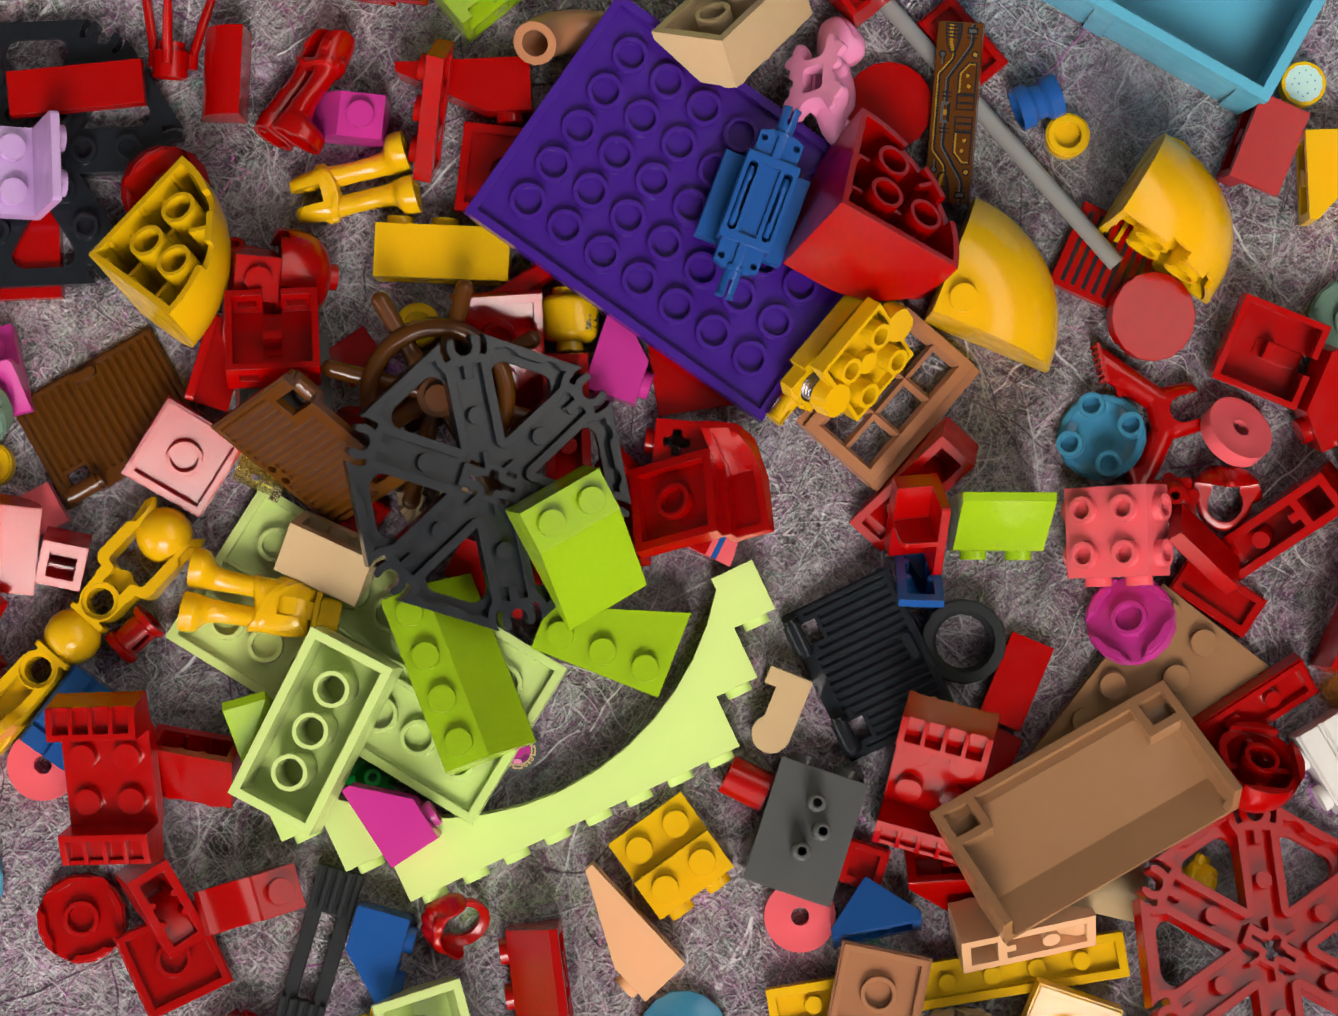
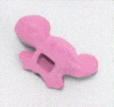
M837 16L826 19L818 31L816 41L817 57L813 58L809 49L799 44L794 49L793 56L785 63V68L791 71L789 79L793 81L789 97L784 102V105L793 107L789 119L795 108L802 112L798 122H802L811 113L817 120L826 141L831 146L850 122L847 118L854 110L856 101L855 84L850 68L857 65L865 54V40L860 31L848 19Z

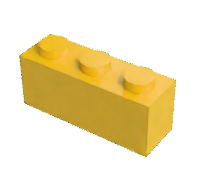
M390 215L387 216V222H375L373 277L378 282L456 285L460 280H468L474 286L500 287L511 280L512 248L477 223L476 226L458 225L459 220L456 218L434 217L431 224H414L413 217Z

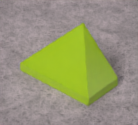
M266 691L221 703L224 717L242 763L274 701Z

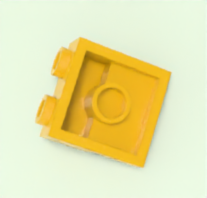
M681 791L608 843L610 849L631 876L635 886L660 920L667 915L673 921L677 920L695 906L691 898L706 888L709 894H712L732 879L728 871L734 867L733 862Z

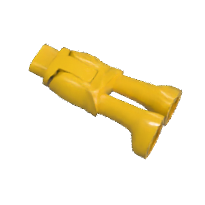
M194 547L187 572V586L189 588L253 597L254 606L226 602L199 593L185 591L179 608L178 631L195 632L207 623H224L247 627L246 631L262 632L283 637H306L312 626H325L338 632L343 601L325 597V593L288 576L272 578L260 574L255 576L228 570L217 564L212 551L206 548Z

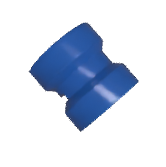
M1052 73L1037 78L1036 83L1028 87L1020 84L1008 89V98L1012 112L1023 131L1036 127L1041 119L1048 117L1054 120L1067 113L1062 90Z

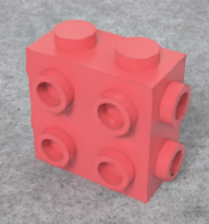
M1166 484L1064 488L1065 500L1062 503L1061 514L1066 526V545L1063 550V561L1067 568V579L1085 578V587L1112 586V577H1125L1126 586L1153 585V576L1170 575V565L1173 561L1174 550L1173 545L1168 540V519L1172 513V503L1167 494Z

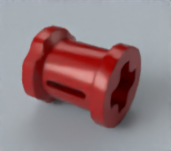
M137 605L133 609L134 615L116 632L110 631L105 635L109 645L120 657L130 664L138 660L137 654L155 637L162 638L166 634L159 621L141 605Z

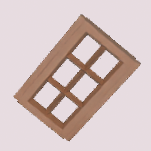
M901 302L899 303L913 317L910 333L926 347L904 372L896 375L894 384L874 407H870L865 412L866 416L844 441L839 439L825 426L832 417L817 413L815 409L811 412L805 410L795 421L802 430L875 492L879 491L981 372L970 360ZM933 352L951 369L933 390L927 394L910 378ZM904 386L921 401V404L902 426L897 429L880 412ZM874 421L891 438L868 464L850 447Z

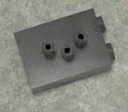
M792 751L790 759L783 756L778 759L773 785L765 800L740 878L830 907L868 785L858 782L860 773L839 766H834L831 773L816 768L817 759Z

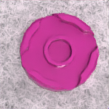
M1125 578L1120 580L1114 579L1112 580V586L1101 587L1092 596L1086 609L1085 622L1087 623V634L1091 644L1106 659L1120 665H1141L1157 658L1170 645L1176 632L1177 612L1168 593L1155 581H1153V585L1126 586Z

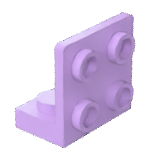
M49 110L33 128L0 126V218L41 220L61 202L62 197H66L68 173L65 169H61V152H64L66 149L67 131L65 125H60L59 111Z

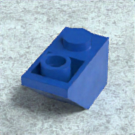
M363 900L357 905L345 950L374 1002L377 1003L403 990L407 972L401 971L400 966L404 953L412 955L419 928L412 926L415 914Z

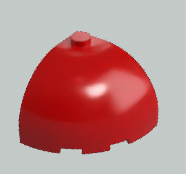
M862 108L832 144L812 177L789 240L783 264L822 286L843 295L860 299L869 297L875 301L901 300L924 294L936 288L958 269L959 239L955 222H948L941 204L946 196L928 166L921 170L904 150L908 143L880 118Z

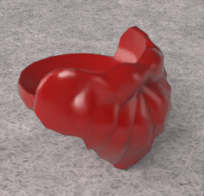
M1210 465L1193 478L1191 489H1196L1200 493V498L1196 503L1197 513L1202 521L1212 529L1225 531L1236 528L1249 516L1251 505L1262 499V491L1257 478L1250 471L1241 467ZM1212 485L1238 487L1242 506L1236 517L1228 521H1219L1211 517L1208 512L1207 503L1211 495Z
M453 892L426 905L424 912L421 914V931L429 946L433 947L437 953L444 954L453 960H461L464 955L463 946L474 943L488 929L490 922L489 911L482 901L473 897L464 898L462 894ZM465 907H472L478 911L477 922L468 931L463 933H443L446 923L451 918L462 913Z

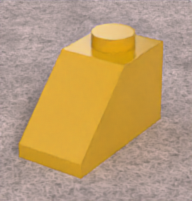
M1338 128L1304 130L1295 151L1299 226H1308L1318 220L1338 199Z

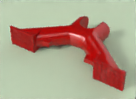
M1100 342L1090 347V350L1093 351L1091 354L1094 356L1093 361L1096 362L1094 365L1097 368L1096 372L1099 373L1097 376L1100 379L1098 383L1110 384L1114 387L1118 398L1127 396L1142 406L1146 411L1150 426L1141 458L1130 471L1123 474L1125 475L1124 480L1127 481L1125 485L1150 484L1155 479L1173 440L1201 431V418L1180 422L1174 419L1170 413L1171 402L1176 397L1198 392V389L1190 382H1179L1159 387L1104 349Z

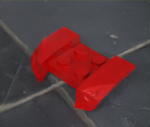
M700 421L701 430L708 448L641 467L620 446L631 505L621 500H616L618 506L630 512L629 517L623 518L641 567L651 565V556L726 537L734 543L775 532L768 474L755 438L743 427L729 422ZM598 460L594 467L599 468L602 473L600 460Z

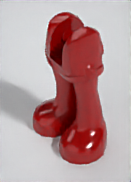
M316 28L305 39L301 51L295 56L297 64L292 76L261 112L253 127L259 137L282 150L293 151L296 146L308 153L320 154L325 145V136L313 123V117L322 97L336 80L341 79L351 61L355 40L350 33L339 29L330 31L324 28Z

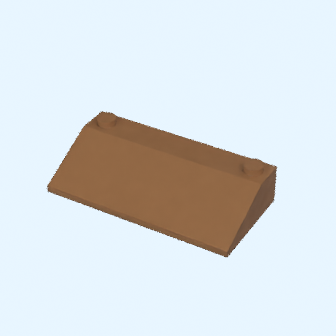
M1162 680L930 812V816L979 906L1005 944L1237 810L1243 787L1166 682Z

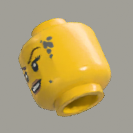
M568 287L552 288V295H548L542 300L544 340L556 343L557 352H583V343L592 342L598 337L599 309Z

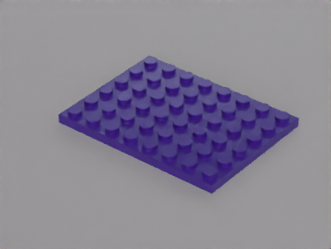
M614 0L465 209L464 215L760 423L782 393L780 381L793 367L790 359L844 295L822 286L783 264V257L781 265L777 269L761 263L755 277L741 276L733 296V301L724 299L729 285L728 281L724 295L720 298L714 292L719 284L723 269H720L712 261L717 245L696 238L693 234L724 151L728 149L745 156L750 148L753 149L761 129H776L782 109L745 82L737 88H724L721 85L701 83L654 40L651 31L661 23L659 20L631 0ZM797 122L792 137L796 138L804 146L797 167L801 168L798 177L810 182L831 145L801 122Z

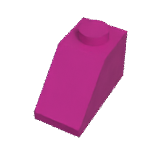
M343 90L326 92L315 110L313 123L324 134L325 143L383 149L385 138L389 134L392 105L386 95Z
M606 316L589 368V375L591 376L589 379L590 393L603 390L607 394L605 398L636 407L638 398L647 400L655 374L647 372L649 361L636 335L609 316Z
M354 782L341 790L391 868L435 841L442 834L438 826L443 821L438 811L429 800L422 803L418 795Z

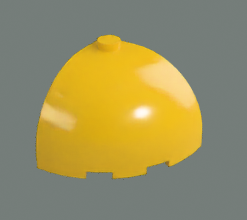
M1163 133L1150 144L1097 229L1102 234L1104 232L1107 233L1113 225H1117L1123 219L1126 222L1114 239V242L1118 243L1129 224L1134 226L1126 239V243L1141 255L1154 259L1151 264L1153 266L1152 270L1171 275L1185 286L1189 294L1207 304L1220 286L1230 263L1234 240L1231 212L1217 181L1208 169L1191 153L1190 147L1183 141Z
M181 156L88 255L141 314L184 345L194 347L212 323L224 298V290L227 288L231 267V240L223 209L215 193L193 164Z
M974 197L958 234V269L947 280L937 286L924 321L933 328L1047 373L1050 370L1055 355L1059 329L1058 301L1049 269L1036 245L1014 220L992 204Z

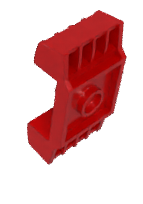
M146 690L57 693L45 708L46 742L62 743L71 825L58 835L63 866L153 864L164 859L162 828L164 806L155 726L150 719Z
M910 690L872 842L886 844L897 849H904L915 854H922L957 865L932 820L930 812L982 783L1001 714H992L978 710L975 707H966L956 702L951 703L937 699L934 696L929 697Z

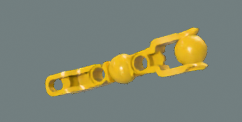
M157 496L146 499L131 521H127L99 550L97 560L101 566L80 593L79 602L73 601L70 604L72 608L60 610L53 615L45 626L43 640L38 639L34 643L38 648L28 651L21 656L0 679V756L25 731L35 714L64 679L66 671H70L74 664L85 663L95 655L100 647L102 633H107L110 630L107 625L122 618L141 599L152 601L159 598L183 570V566L190 560L194 547L203 548L205 539H193L191 522L184 513L171 507L158 508ZM135 538L138 548L146 558L156 563H164L160 570L142 587L135 582L132 572L121 570L117 564V559ZM108 590L113 595V607L108 613L99 615L94 610L93 600L99 592ZM45 658L51 664V675L45 682L38 683L33 678L32 667L37 660Z

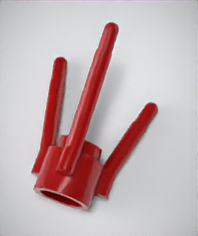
M142 0L149 49L148 67L152 68L153 78L187 81L188 70L197 71L198 55L216 0H206L189 52L185 51V43L172 41V0H163L162 40L159 42L157 40L152 0Z

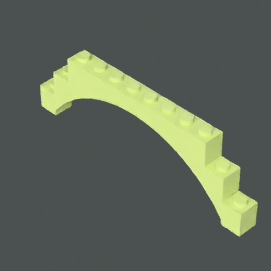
M753 560L711 579L715 588V594L707 625L694 657L674 692L655 717L628 745L598 768L559 790L524 803L481 812L474 825L469 824L455 814H439L443 821L438 826L442 832L440 837L394 867L410 902L422 897L425 904L430 903L448 894L449 890L446 885L463 878L466 885L490 874L487 866L496 861L504 859L506 865H510L530 855L531 852L528 846L543 839L547 846L557 843L572 835L569 829L572 825L583 820L586 821L588 827L597 824L613 815L610 807L625 800L628 806L632 807L653 797L651 788L665 781L672 788L693 778L694 775L691 769L708 762L712 769L735 758L732 750L740 745L717 696L725 693L728 700L738 697L752 690L749 681L757 678L735 631V627L743 625L745 632H748L769 622L770 619L767 612L775 609ZM340 794L324 825L346 872L358 867L360 873L363 874L386 862L383 854L346 797ZM270 816L282 842L294 836L296 843L299 844L322 833V831L308 836Z

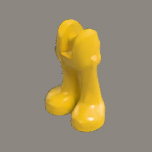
M400 130L388 134L384 141L383 150L373 156L332 166H327L325 163L317 164L313 170L289 181L291 194H304L321 190L323 198L322 202L313 203L295 210L298 222H327L332 225L339 223L346 216L387 207H398L406 215L422 213L423 205L418 181L413 180V174L405 175L391 183L344 195L341 191V187L353 183L414 171L413 162L408 161L409 147L403 132Z

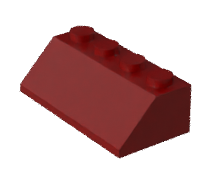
M561 918L508 925L505 930L506 937L498 939L501 964H509L512 982L504 983L507 1010L515 1009L516 1016H574Z

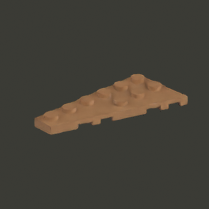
M1161 583L1159 586L1168 593L1177 612L1176 632L1170 645L1157 658L1141 665H1120L1103 656L1024 758L1162 680L1166 682L1192 718L1270 666Z

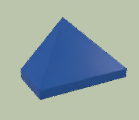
M924 554L893 556L898 606L944 608L945 599L942 574L931 575Z
M865 876L831 928L833 948L840 947L842 938L865 942L921 930V913L914 906Z

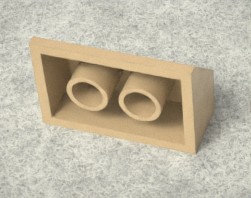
M685 0L651 32L654 40L701 83L721 85L724 88H737L747 80V77L765 60L769 59L772 53L786 39L796 33L797 29L812 15L809 0Z

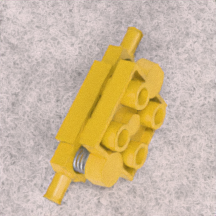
M844 295L790 359L793 367L780 381L783 395L772 409L766 413L768 418L776 425L782 426L788 416L798 407L808 412L815 409L817 413L832 418L844 412L846 416L858 422L865 412L875 404L880 394L896 375L904 369L906 363L914 355L904 340L913 325V317L909 311L895 300L875 301L869 297L860 299Z

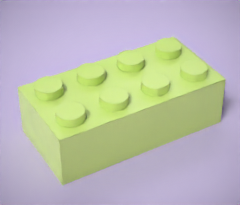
M312 626L227 793L308 836L321 831L404 667L325 626Z

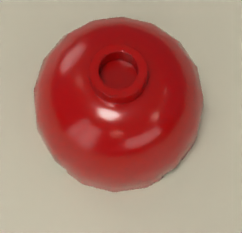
M277 227L274 229L269 246H278L277 254L282 257L278 303H275L272 314H282L280 288L317 287L320 308L326 301L328 291H336L339 279L338 265L330 264L328 249L313 234L291 228Z
M1255 721L1237 722L1227 732L1222 734L1214 748L1243 787L1238 810L1252 814L1274 811L1285 805L1293 797L1305 777V761L1299 748L1292 740L1287 745L1283 740L1276 737L1279 730L1270 725Z

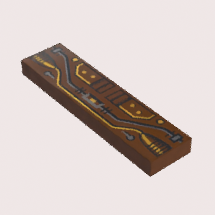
M938 22L927 166L946 196L941 203L970 205L985 33L984 23Z

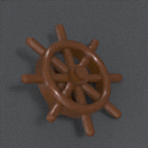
M460 280L456 284L448 317H425L404 323L389 296L384 292H376L371 298V303L389 333L373 349L364 367L328 359L321 365L322 374L328 378L360 385L359 400L362 411L378 396V390L384 391L403 373L392 375L383 372L390 359L399 350L409 367L423 355L416 343L419 339L443 337L440 353L445 361L446 357L442 350L443 340L453 339L455 351L459 355H463L466 353V350L461 342L467 344L466 335L473 334L480 340V353H482V340L479 334L485 333L466 322L474 290L473 284L468 280ZM529 330L509 343L533 350L541 343V336L537 331ZM499 362L491 370L495 378L496 395L504 434H506L510 424H516L531 409L515 405V382L510 365L506 362ZM435 377L425 379L392 411V422L398 429L405 426L410 433L419 430L418 435L436 441L439 426L444 423L455 441L444 385ZM362 417L366 425L374 426L373 421ZM472 460L469 463L478 467L481 465V463ZM492 469L488 476H476L480 484L484 486L487 495L490 489H503L500 481L494 479V470ZM409 481L406 482L402 497V504L406 509L413 510L419 506L424 486Z

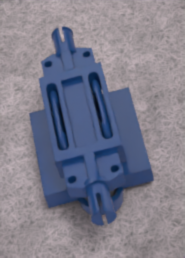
M784 105L776 129H761L753 149L750 148L745 156L726 149L721 158L693 236L717 245L712 261L720 269H723V273L714 294L721 298L729 281L724 296L725 300L733 301L740 277H755L761 263L776 269L781 265L811 183L798 177L801 168L797 167L804 146L796 138L792 137L799 117L802 114L797 108L792 112L787 124L793 107Z

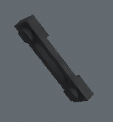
M325 863L319 864L302 929L275 1016H324L365 875L353 871L346 872L345 869ZM321 912H326V914H333L338 918L314 1000L310 1001L297 997Z

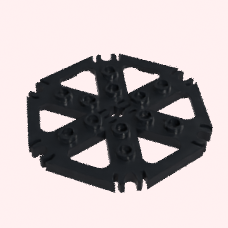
M88 19L0 23V126L33 128L43 117L13 119L9 114L6 71H14L15 69L7 58V50L15 42L63 41L67 45L68 54L62 66L138 59L139 57L127 40H125L124 46L121 49L123 38L117 33L112 35L109 43L98 44V37L103 28L96 22L91 24ZM145 67L147 104L150 110L149 119L145 124L135 127L84 129L93 111L59 114L60 125H65L67 131L66 149L64 152H61V169H65L68 173V191L66 197H62L61 202L50 212L75 251L74 259L69 265L64 267L19 268L14 262L13 255L32 220L0 218V289L100 286L94 280L91 272L92 268L106 282L111 280L88 254L115 226L84 177L124 175L128 164L141 151L156 145L170 146L174 142L185 141V135L180 131L170 130L165 132L172 128H184Z
M471 334L466 335L468 349L465 354L459 355L455 351L453 339L443 340L442 350L446 357L444 361L440 353V343H435L366 406L357 416L373 421L374 426L353 423L351 428L365 435L366 444L359 450L345 447L344 450L348 456L362 459V464L355 465L345 460L342 461L364 564L369 568L374 560L382 556L383 560L376 562L372 566L370 574L378 578L384 571L392 569L395 573V580L387 587L386 591L394 596L399 594L408 583L406 590L396 600L499 631L496 624V613L498 611L499 624L502 628L509 630L512 629L510 616L516 609L522 610L525 623L533 624L536 619L535 610L531 606L533 603L537 609V619L543 620L556 607L545 585H537L535 583L530 557L505 512L507 508L556 481L536 472L582 428H588L595 436L602 475L615 500H621L630 505L631 500L611 401L605 400L600 408L594 410L593 407L600 405L607 394L603 390H597L591 397L586 398L582 393L583 385L591 378L589 373L577 374L569 383L574 373L582 367L486 334H479L482 340V353H480V340L476 335ZM499 362H506L539 373L547 379L549 384L547 395L506 434H504L491 370ZM435 377L444 385L456 447L398 429L392 422L393 409L427 378ZM470 460L481 463L480 467L469 464ZM492 469L495 471L494 479L500 481L502 485L511 487L510 491L499 488L498 490L490 489L486 496L484 495V486L478 484L476 480L467 478L468 474L478 477L481 475L488 476ZM506 473L515 474L514 478L506 476ZM387 474L443 492L397 536L385 538L378 532L369 492L370 481L376 475ZM462 486L472 489V493L461 491ZM498 498L507 500L506 504L498 503ZM619 506L622 516L629 517L630 512ZM474 531L485 582L483 597L476 602H467L429 589L426 584V576Z

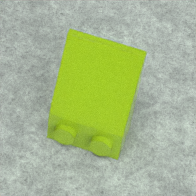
M582 465L505 510L568 630L574 629L647 585L621 510L599 468Z
M961 492L949 497L948 502L951 507V515L948 528V551H959V560H986V551L1004 552V560H1031V552L1044 550L1057 504V492Z

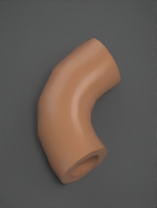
M561 9L538 14L524 21L515 31L513 38L514 49L524 62L532 65H542L549 62L555 56L576 54L605 12L586 9Z

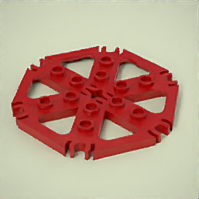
M1281 807L1267 813H1255L1254 821L1248 817L1247 812L1237 809L1149 861L1156 865L1144 868L1143 874L1154 880L1155 891L1145 886L1137 888L1134 892L1137 899L1132 901L1145 1009L1153 1007L1159 1000L1162 1001L1163 1005L1154 1009L1150 1016H1222L1249 995L1251 996L1253 1016H1304L1302 996L1338 1016V959L1316 947L1338 931V839ZM1280 838H1287L1322 857L1326 861L1329 870L1325 880L1290 905L1288 903ZM1214 839L1225 841L1231 850L1238 904L1183 874L1182 864L1184 860ZM1161 922H1169L1223 953L1179 985H1170L1161 976L1156 938L1157 926ZM1272 940L1274 942L1272 949L1278 953V956L1267 959V950L1261 946V943Z

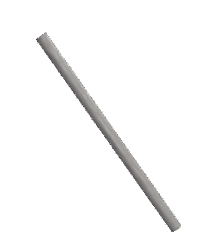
M896 0L889 1L880 11L935 71V44ZM979 95L978 122L1109 270L1114 268L1124 258Z

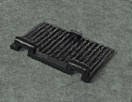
M888 566L876 570L781 617L784 626L783 631L796 657L799 656L831 719V728L844 754H847L852 762L896 742L910 690L925 696H934L937 699L951 703L955 702L909 608L898 606L896 582ZM815 619L824 638L810 645L801 625ZM862 715L872 735L858 741L849 721Z

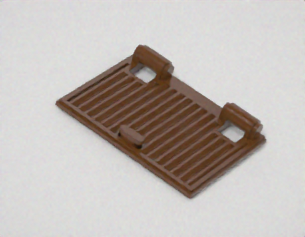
M147 327L33 392L31 397L35 412L16 416L65 505L68 510H71L84 503L83 500L98 491H105L127 478V476L121 473L122 469L168 395L192 409L198 410L193 402L184 400L185 387L152 329ZM87 465L91 475L73 484L69 475Z
M291 368L286 374H282L213 423L211 428L319 516L340 524L354 515L342 460L355 465L362 464V459L350 457L344 450L345 447L357 450L362 449L366 444V438L359 432L351 429L352 427L322 402L325 394L322 393L323 390L298 369ZM291 390H294L306 400L305 404L297 410L281 398ZM387 474L380 478L375 476L369 484L371 502L374 503L407 481Z

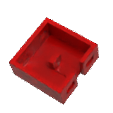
M317 287L280 288L282 314H264L261 289L224 290L225 368L228 389L264 388L282 374H286L291 368L301 371L316 385H322Z
M1242 292L1206 375L1296 411L1310 377L1297 372L1303 356L1318 360L1332 327Z

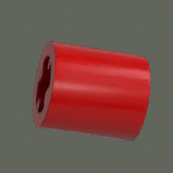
M735 755L719 785L718 791L759 811L770 792L775 775Z

